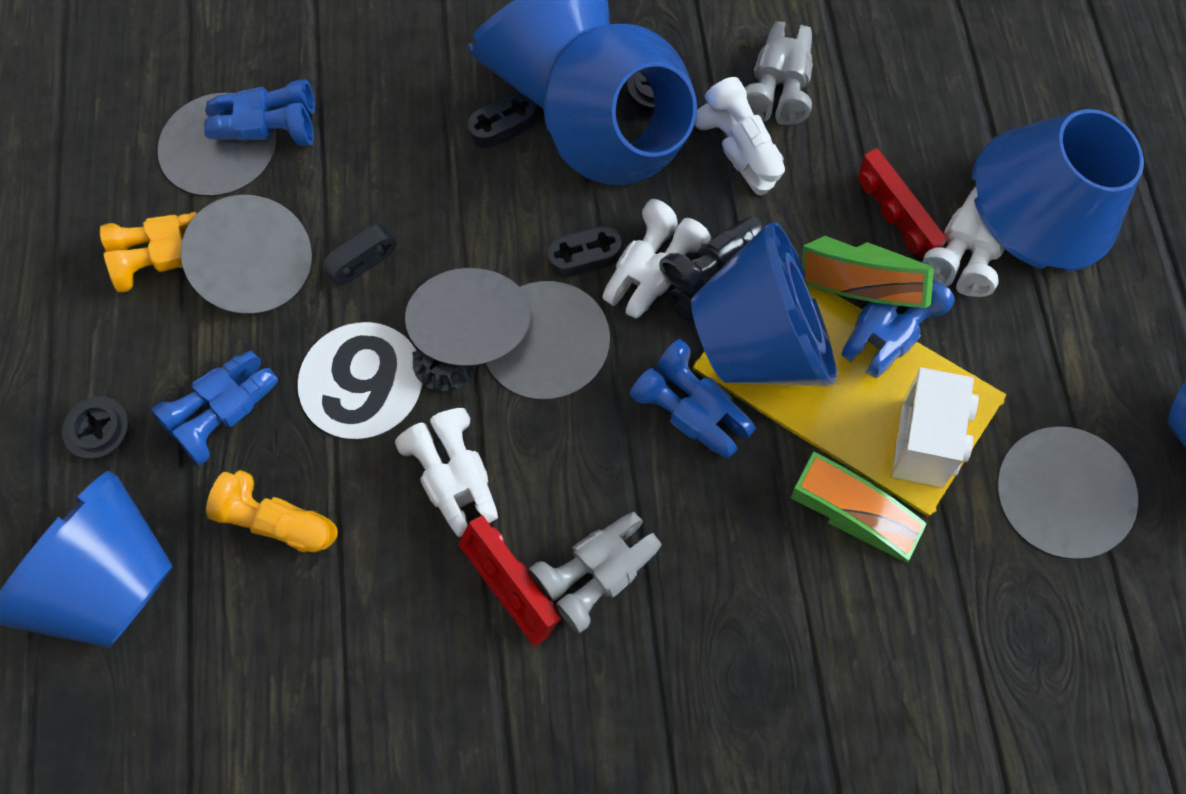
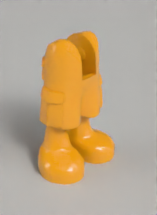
M191 212L190 214L179 216L167 215L148 218L143 222L144 227L126 228L120 227L115 223L101 225L100 237L106 250L104 258L116 291L118 293L128 292L133 286L134 272L146 266L154 265L158 272H166L178 267L182 268L181 245L183 236L189 223L197 213ZM149 243L147 248L128 250L130 247Z
M239 470L235 474L223 472L217 478L210 491L206 505V514L208 519L218 523H230L250 528L251 533L285 542L288 546L303 553H306V551L318 552L324 550L337 538L338 531L336 525L323 515L298 508L277 497H273L272 500L265 498L261 504L256 502L252 498L254 489L253 477L244 471Z

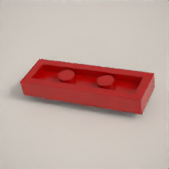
M876 148L865 154L858 173L860 185L867 194H872L879 203L884 218L890 224H895L901 232L908 250L915 255L917 254L923 261L925 253L930 249L936 247L943 248L947 240L946 236L879 149Z
M483 515L469 522L458 545L535 647L549 637L561 620L553 602L541 593L530 578L525 565L516 560L504 544L500 532L491 527Z

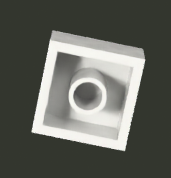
M920 367L903 399L891 474L892 478L943 488L952 475H958L962 461L968 462L973 446V436L966 435L968 420H974L979 396L972 394L973 377Z

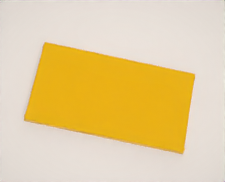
M808 284L806 286L811 298H816L830 339L838 377L832 380H836L837 384L829 387L725 383L714 371L705 351L695 361L693 371L706 379H713L728 393L928 518L936 511L937 504L955 475L950 477L943 488L891 477L903 399L918 370L922 367L974 378L972 394L978 395L979 401L974 420H968L966 434L973 436L972 449L999 406L1003 405L1004 398L1007 395L918 342L906 354L897 358L878 378L875 379L867 375L865 371L871 364L874 355L881 351L867 341L863 351L851 363L841 355L844 345L855 329L857 317L862 309L835 293L824 291Z

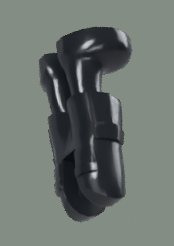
M750 216L704 241L699 248L700 258L691 261L680 253H669L660 260L659 267L663 276L669 283L675 286L668 293V300L673 310L685 320L694 321L691 305L693 295L763 229L757 217Z

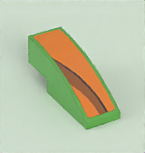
M823 236L803 245L802 266L806 273L803 279L810 286L838 295L875 303L927 308L931 305L934 267L868 242L854 247L828 236Z
M813 452L791 496V499L829 517V524L906 563L910 560L926 526L923 520L887 493L816 452Z

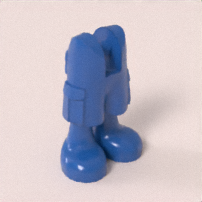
M300 79L270 92L265 87L242 90L237 92V94L218 95L206 102L205 113L209 118L204 122V134L206 138L213 140H266L272 136L273 129H283L290 133L292 139L298 145H312L314 142V132L309 114H314L315 112L312 87L308 80Z
M933 281L931 305L927 308L908 307L904 314H897L896 309L898 306L868 301L858 315L855 329L844 345L841 355L851 363L863 351L867 341L881 351L874 355L865 373L875 379L878 378L897 358L906 354L920 338L919 324L923 320L942 316L950 311L955 301L953 293L944 284Z
M678 339L664 352L659 360L656 371L650 368L640 376L633 385L630 396L637 403H653L663 407L672 413L670 423L687 437L699 440L713 453L715 452L728 459L737 451V446L716 424L719 421L723 422L730 430L743 439H748L756 427L751 419L732 402V397L713 379L703 378L700 381L695 377L688 366L691 350L684 341ZM665 380L680 388L690 397L681 399L666 385Z
M248 351L239 356L232 357L221 368H214L192 383V390L194 392L173 402L164 401L157 403L150 411L173 438L175 437L191 459L198 466H201L208 460L210 455L206 442L210 433L220 424L229 428L237 424L277 384L278 378L269 368L257 371L260 367L261 359L254 352ZM204 405L208 408L204 413L186 422L193 413Z

